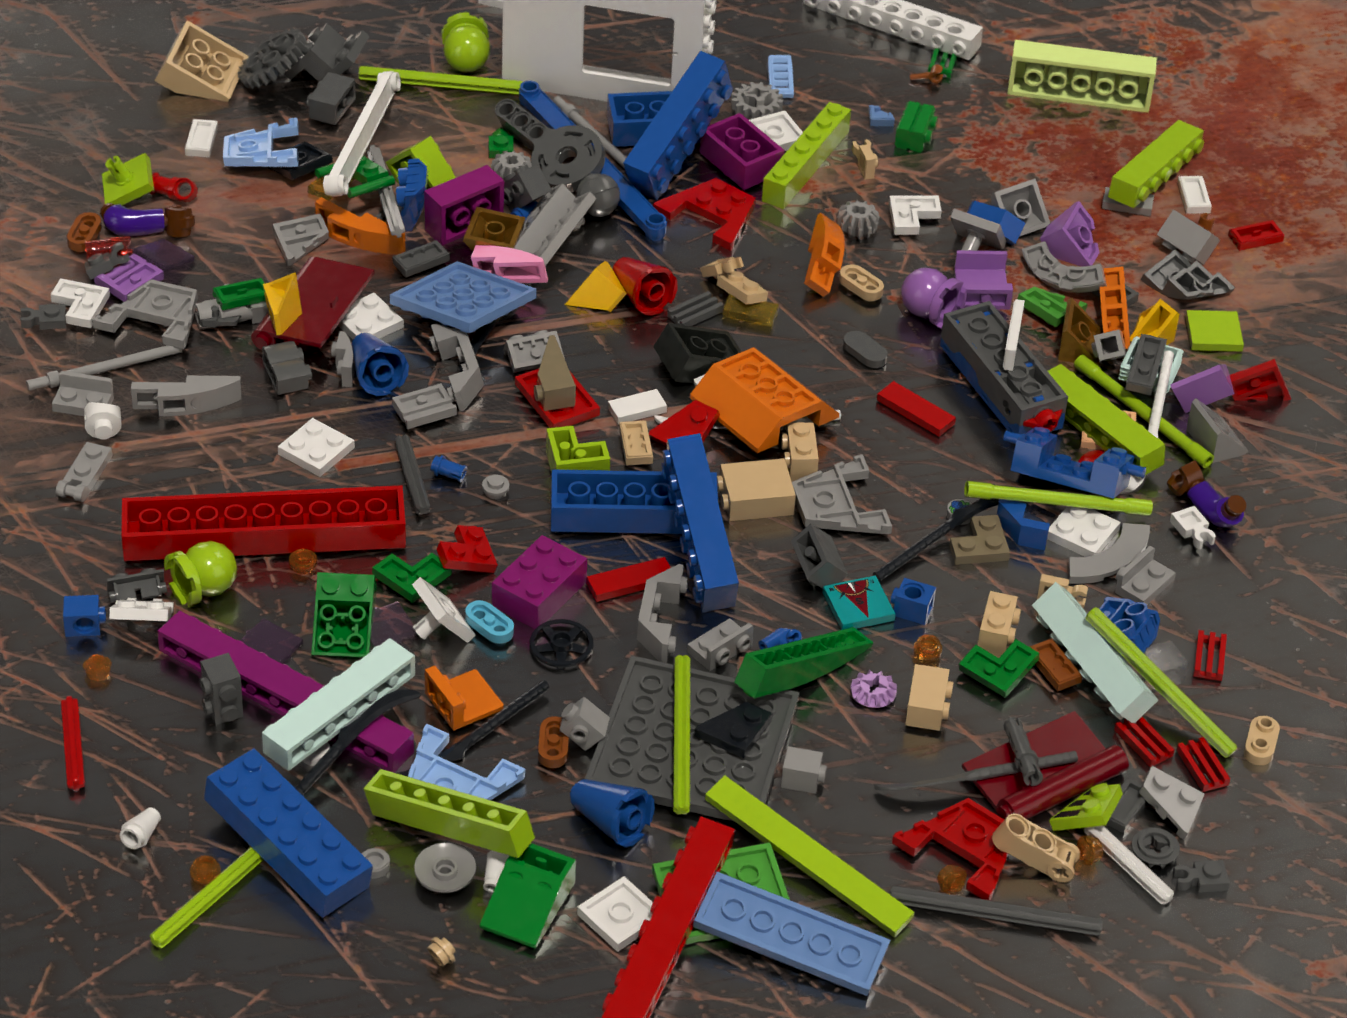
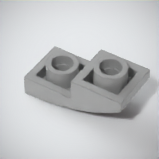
M340 331L337 342L333 341L331 356L336 357L337 375L342 376V387H352L354 381L353 349L347 334L344 331Z

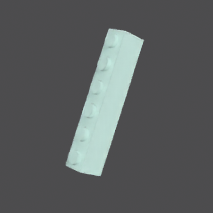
M1055 582L1032 604L1038 613L1036 619L1046 629L1050 627L1053 631L1050 634L1052 639L1059 646L1066 647L1065 655L1075 665L1079 663L1082 667L1079 670L1081 675L1088 682L1096 684L1094 691L1105 702L1108 700L1112 704L1109 709L1119 720L1126 718L1131 723H1135L1158 701L1124 657L1086 620L1087 612L1068 590Z
M391 638L381 645H377L369 654L359 661H355L350 668L339 676L332 678L327 685L319 691L312 693L308 699L296 708L290 709L277 722L267 726L262 732L263 753L287 771L291 770L340 733V729L350 725L377 700L386 694L396 691L415 676V655Z

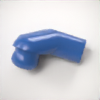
M779 628L760 640L758 645L760 649L802 640V634L797 629Z

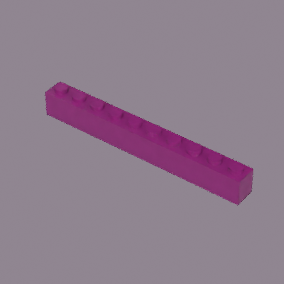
M180 610L158 630L159 651L201 672L200 661L229 653L241 676L242 695L282 716H285L290 709L296 708L308 699L312 693L324 687V685L316 682L311 677L291 669L288 665L268 657L265 653L245 645L242 641L236 640L222 633L219 629L213 628L199 621L196 617ZM381 715L366 727L346 750L386 771L395 773L414 753V732ZM339 733L329 741L335 743V741L339 737Z

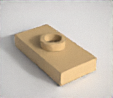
M646 420L619 422L626 465L653 464V453Z

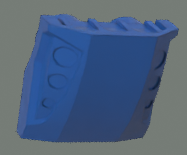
M408 159V167L398 169L400 186L396 188V199L398 206H402L400 214L406 231L413 230L424 209V191L427 190L428 171L427 166L419 159Z
M1106 597L1104 599V603L1099 609L1145 653L1157 637L1160 624L1158 611L1148 609L1146 603L1134 602L1131 599Z

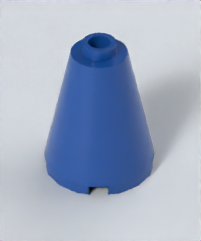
M361 333L353 339L351 345L357 379L367 393L375 396H384L391 394V390L397 386L400 388L404 384L408 376L409 365L406 357L399 349L370 333Z
M582 779L570 791L572 806L616 844L624 847L633 846L642 839L644 834L640 832L645 824L650 826L655 810L654 798L647 793L648 791L642 788Z

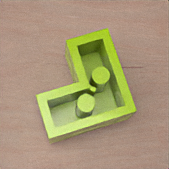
M431 136L406 148L385 162L397 183H399L398 169L408 167V159H419L427 166V189L456 178L451 166L446 162L439 146Z
M574 426L547 428L546 454L551 473L552 469L610 471V456L605 441L578 444Z

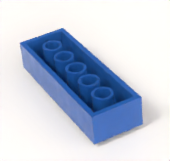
M703 51L698 53L623 162L629 182L642 195L657 201L660 195L666 192L670 180L675 174L679 173L683 161L687 155H691L698 139L704 136L711 120L717 117L723 102L730 98L733 88L724 60Z
M701 434L668 439L667 449L663 450L664 463H661L664 479H669L670 487H668L669 501L671 504L675 503L676 512H674L676 528H681L683 536L680 537L681 549L683 553L688 554L689 561L686 562L688 577L694 578L695 587L692 588L694 601L696 604L700 603L702 613L735 607L739 582Z
M552 469L551 532L682 534L681 528H676L674 521L675 503L671 504L668 497L669 479H664L662 471ZM710 472L718 500L717 472Z
M255 748L207 776L204 800L322 918L370 887L373 865Z

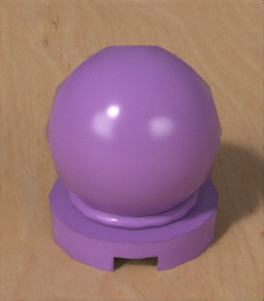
M920 268L915 269L905 278L901 286V298L906 309L912 314L921 318H929L930 323L942 329L944 314L964 307L967 288L962 286L964 284L962 281L956 278L947 279L937 269Z

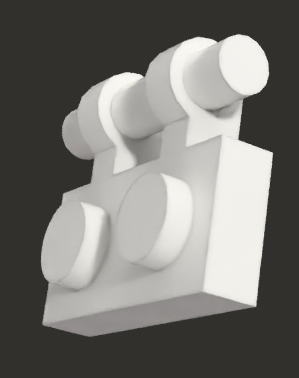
M137 598L116 600V603L110 607L109 619L168 621L171 619V613H174V602H163V599L137 601Z

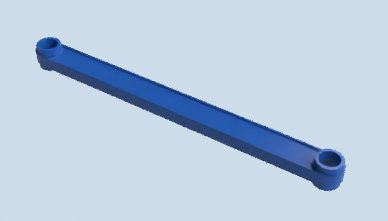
M524 81L521 83L519 88L521 105L526 107L545 126L550 129H557L575 125L539 88L537 82ZM605 156V163L600 174L612 177L618 184L620 189L618 205L645 232L648 239H663L667 231L665 215L659 213Z

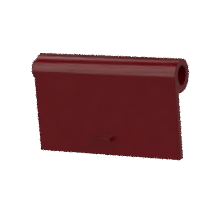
M319 257L308 258L296 274L302 314L283 334L276 335L268 312L251 334L252 342L260 350H262L263 346L277 344L280 339L322 348L374 276L375 270Z
M1073 711L1026 733L1031 749L1036 752L1038 757L1076 751L1078 755L1077 762L1040 769L1043 779L1036 786H1031V783L1029 786L1026 785L1022 772L983 780H973V782L997 811L999 817L1005 820L1010 814H1019L1028 820L1089 790L1091 787L1127 772L1129 760L1120 746L1112 745L1105 748L1079 715ZM1007 742L962 763V768L967 772L978 768L1014 762L1015 754L1010 742Z

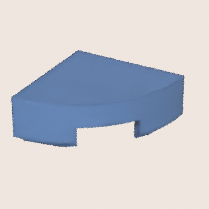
M869 105L870 126H894L895 119L890 112L886 113L879 106Z

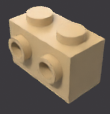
M799 422L787 424L786 434H781V449L785 450L783 458H785L791 482L817 472L819 458L814 423Z
M990 591L979 632L978 646L1000 658L1007 650L1008 644L1011 645L1014 642L1016 628L1012 627L1013 625L1018 626L1021 609L1016 608L1017 596Z
M915 664L906 726L940 731L942 719L948 720L950 703L945 702V698L951 699L953 682L948 681L950 669Z

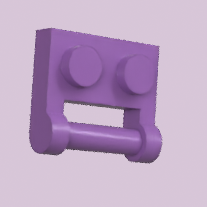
M133 253L130 255V260L127 263L120 264L106 274L96 276L94 283L96 286L109 288L111 294L125 302L128 300V294L149 280L162 281L164 279V272L138 254Z

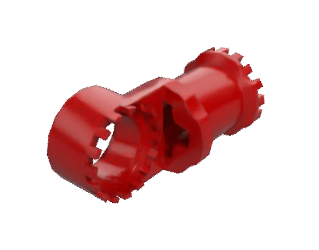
M153 172L154 190L149 192L150 194L168 195L170 199L183 202H191V200L197 197L198 187L190 179L167 178L160 176L157 172ZM185 183H189L191 186L190 194L181 196L179 193L180 187Z

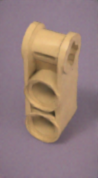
M1019 814L1008 815L992 834L993 843L999 850L1045 873L1055 881L1065 883L1073 879L1075 874L1074 863L1080 857V850L1074 844L1057 837L1047 829L1037 826Z

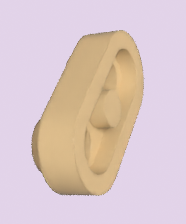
M851 264L841 268L839 281L844 287L870 302L879 300L883 296L884 284L880 279L858 265Z
M1258 716L1251 721L1244 748V756L1250 763L1266 765L1272 761L1280 731V726L1275 719L1268 716Z

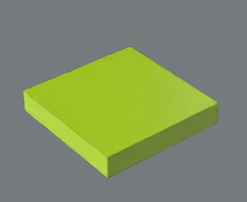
M1186 310L1185 318L1191 350L1243 352L1244 343L1237 311Z

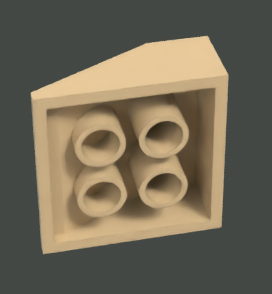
M186 21L176 37L155 81L175 93L228 102L239 81V75L237 74L240 71L239 67L243 65L242 61L249 57L193 23Z

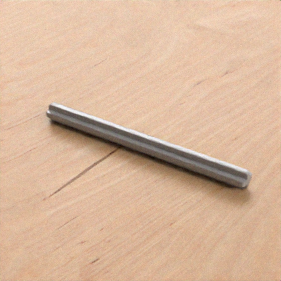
M371 145L370 150L366 151L368 159L387 170L380 147L375 148L374 145ZM389 186L379 189L378 193L392 236L396 235L397 238H400L402 233L405 232V226L393 188Z

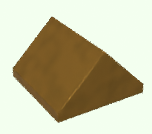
M476 207L463 242L472 251H474L476 245L500 246L514 249L525 223V217Z
M1073 298L1067 300L1058 360L1074 363L1080 355H1085L1095 364H1099V357H1094L1091 343L1095 342L1094 335L1102 334L1103 330Z

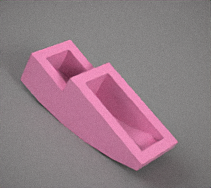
M476 245L471 260L475 268L519 283H547L548 281L543 258L508 247Z

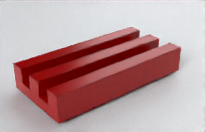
M1274 220L1232 228L1228 232V237L1230 239L1233 238L1232 242L1234 245L1238 244L1237 249L1239 251L1283 242L1285 236Z
M1203 630L1198 631L1193 677L1222 681L1227 634L1221 633V637H1215L1216 632L1204 635ZM1203 643H1208L1206 671H1200ZM1214 645H1219L1217 673H1212Z
M1143 717L1135 723H1131L1127 719H1124L1123 724L1120 721L1115 723L1114 731L1149 767L1173 757L1175 749ZM1128 729H1130L1139 738V740ZM1147 747L1155 754L1156 757H1154V756L1150 753V751L1147 749Z
M1204 737L1199 738L1196 743L1194 740H1190L1187 745H1184L1183 742L1177 744V753L1202 792L1229 786L1230 777ZM1190 752H1192L1193 755L1195 756V758L1197 759V761H1198V763H1199V767H1198V765L1196 764V762L1194 761V759H1193V757L1191 756ZM1203 773L1207 775V777L1210 780V783H1208Z

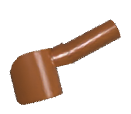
M937 64L931 67L930 72L910 74V80L929 79L932 83H939L943 78V74H940L943 67Z
M1202 213L1198 225L1210 232L1215 218L1209 220L1207 219L1208 213Z

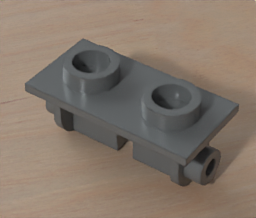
M148 568L132 575L119 573L107 579V592L109 593L110 603L116 602V600L136 598L135 591L138 590L141 592L142 600L162 597L163 593H167L166 582H164V569Z

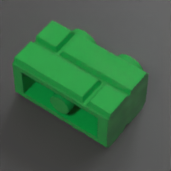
M914 101L907 102L896 129V148L905 150L909 148L910 151L921 153L925 144L930 145L933 130H936L938 116H935V107L933 105H921Z

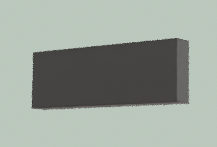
M1141 334L1125 390L1147 395L1152 394L1167 339Z

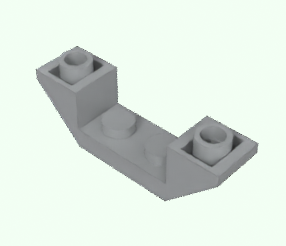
M433 324L431 327L434 336L429 337L433 351H439L442 360L458 356L459 362L465 361L464 364H461L462 372L448 376L451 387L447 388L452 403L457 402L459 411H464L484 386L473 348L467 333L439 324Z
M678 564L646 580L638 618L637 640L659 662L667 663L669 653L674 654L676 637L671 636L672 624L658 623V613H654V611L660 610L661 602L679 604L681 593L686 594L688 577L683 576L684 565Z

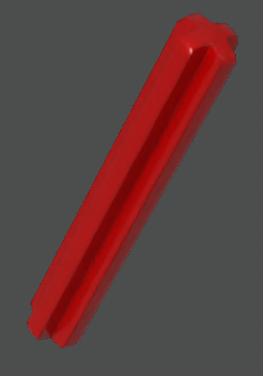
M66 696V699L61 701L66 782L69 789L77 792L85 786L79 701L72 698V696Z

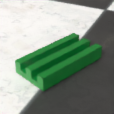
M940 48L934 49L928 72H930L933 65H936ZM944 52L940 63L943 69L940 74H945L946 78H951L957 55L952 53L948 68H944L949 54Z
M262 278L214 287L213 297L217 298L216 301L220 304L222 310L265 302L263 289L265 282Z

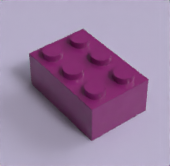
M741 113L707 126L706 133L700 137V153L743 190L762 183L764 177L785 152L782 147Z
M485 165L425 190V231L443 246L465 236L476 207L504 213V180L488 165Z
M541 535L492 582V605L499 611L536 629L539 625L547 622L586 584L588 558Z

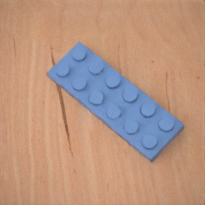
M716 872L693 923V927L866 996L870 992L890 943V940L720 872Z

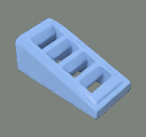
M769 55L767 60L768 84L772 85V90L779 89V94H782L783 98H794L791 56Z

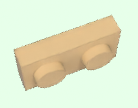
M733 271L729 274L718 276L717 286L744 304L767 301L768 291L760 287L757 282L746 278L743 273Z

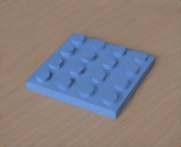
M456 261L390 294V304L400 307L403 311L419 314L423 318L436 320L442 325L458 328L464 333H472L476 329L490 324L493 320L507 315L514 309L536 299V288Z

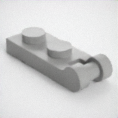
M86 442L63 480L58 482L56 496L63 498L71 496L76 501L84 502L112 458V448Z

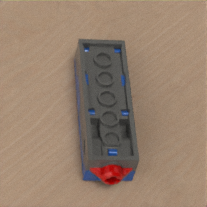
M990 301L944 314L940 346L1008 431L1025 434L1035 427H1043L1049 429L1050 432L1063 428L1068 396L1020 337L1018 339L1013 371L1004 370L1003 362L1010 325Z

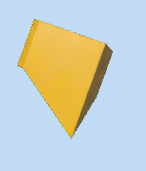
M604 261L594 269L564 305L611 312L627 293L610 264Z
M296 272L263 284L266 306L276 335L283 334L302 314Z
M1159 299L1156 304L1139 314L1133 334L1130 336V341L1132 342L1136 336L1141 337V334L1167 339L1166 345L1174 342L1180 313L1162 299Z

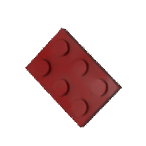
M539 368L515 377L516 387L549 428L571 426L600 415L599 405L572 373L571 376L576 385L575 406L544 411L541 402L536 401L534 395V386L538 382Z

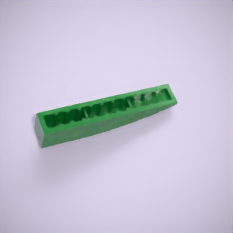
M851 627L745 654L734 683L741 687L746 695L753 698L789 690L811 682L839 668L871 648L874 642L856 628Z

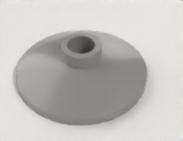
M439 843L427 847L417 856L414 871L417 880L427 889L442 893L454 892L464 888L473 880L476 873V862L473 855L464 847L452 843Z

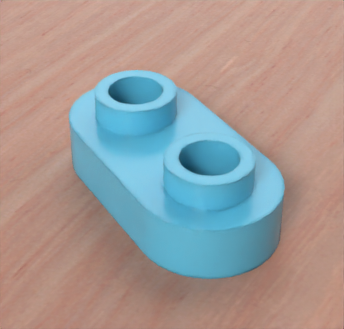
M481 600L473 601L467 605L465 609L466 622L489 641L501 644L513 638V621L493 605Z

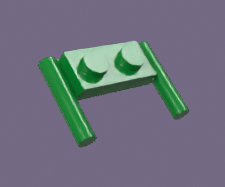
M363 156L352 176L362 184L349 188L347 195L349 198H353L395 185V178L392 175L389 176L388 170ZM335 163L315 169L316 177L322 178L325 175H329Z

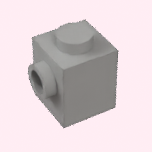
M1121 330L1094 335L1095 342L1091 343L1094 357H1099V361L1103 363L1125 357L1127 351Z
M583 697L575 704L570 703L565 707L561 715L563 718L560 731L586 751L605 737L610 717Z
M788 746L783 765L781 788L816 794L818 783H824L827 765H822L823 752Z

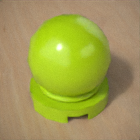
M469 12L457 13L449 17L446 25L441 30L444 45L443 51L447 62L453 69L461 72H474L480 69L488 60L491 50L486 22L481 17L470 16Z
M214 541L197 543L189 548L186 554L176 551L166 555L164 559V569H170L173 582L168 584L180 604L184 605L187 603L188 607L199 604L202 596L221 595L231 587L237 577V564L234 554L224 544Z

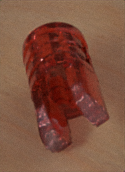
M124 236L107 238L105 240L100 239L98 241H85L87 261L97 253H102L103 255L108 252L110 254L112 246L118 242H123L124 248L119 250L117 255H132L134 253L133 249L126 248L131 245V238Z

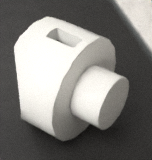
M89 402L84 408V423L87 433L98 439H108L115 436L121 429L120 407L105 403Z

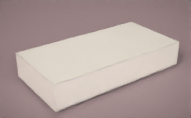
M193 119L185 146V156L210 158L218 129V121Z
M1178 176L1177 184L1186 214L1211 213L1212 206L1203 176Z
M654 389L608 401V409L619 425V422L635 421L666 413L667 404L659 391Z

